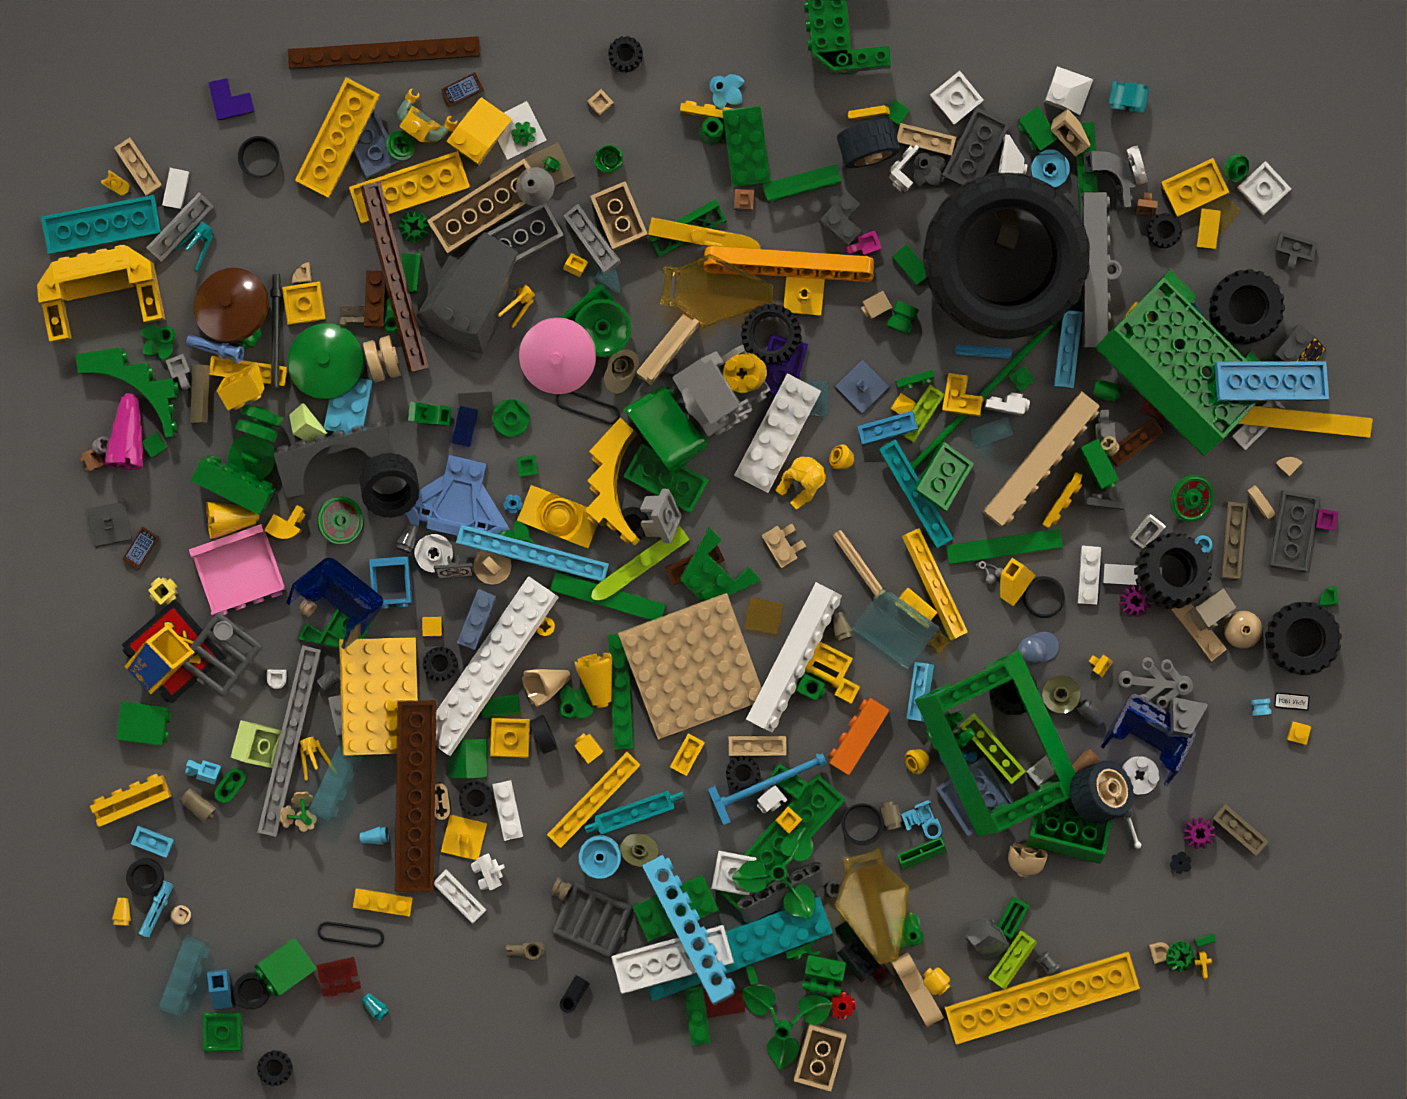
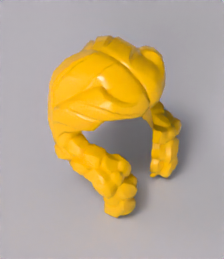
M803 456L796 458L791 468L783 473L776 492L783 496L790 488V484L793 483V479L801 482L805 490L790 502L797 510L806 502H810L817 489L825 483L826 475L824 468L811 457Z

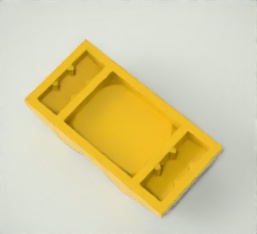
M532 485L529 488L517 521L585 548H589L598 523L595 525L587 518L589 514L585 510L588 507Z

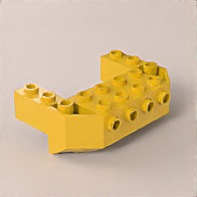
M126 245L115 246L111 250H96V253L92 254L81 253L73 258L62 257L58 258V261L52 262L37 284L38 301L42 304L49 342L57 343L72 339L64 302L137 287L143 321L145 323L166 320L154 263Z

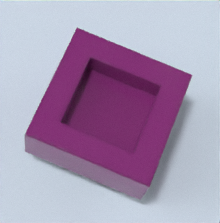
M1318 509L1315 528L1335 531L1338 512Z

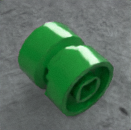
M896 301L893 308L894 315L890 316L886 326L909 335L913 326L911 321L916 319L919 309L901 301Z

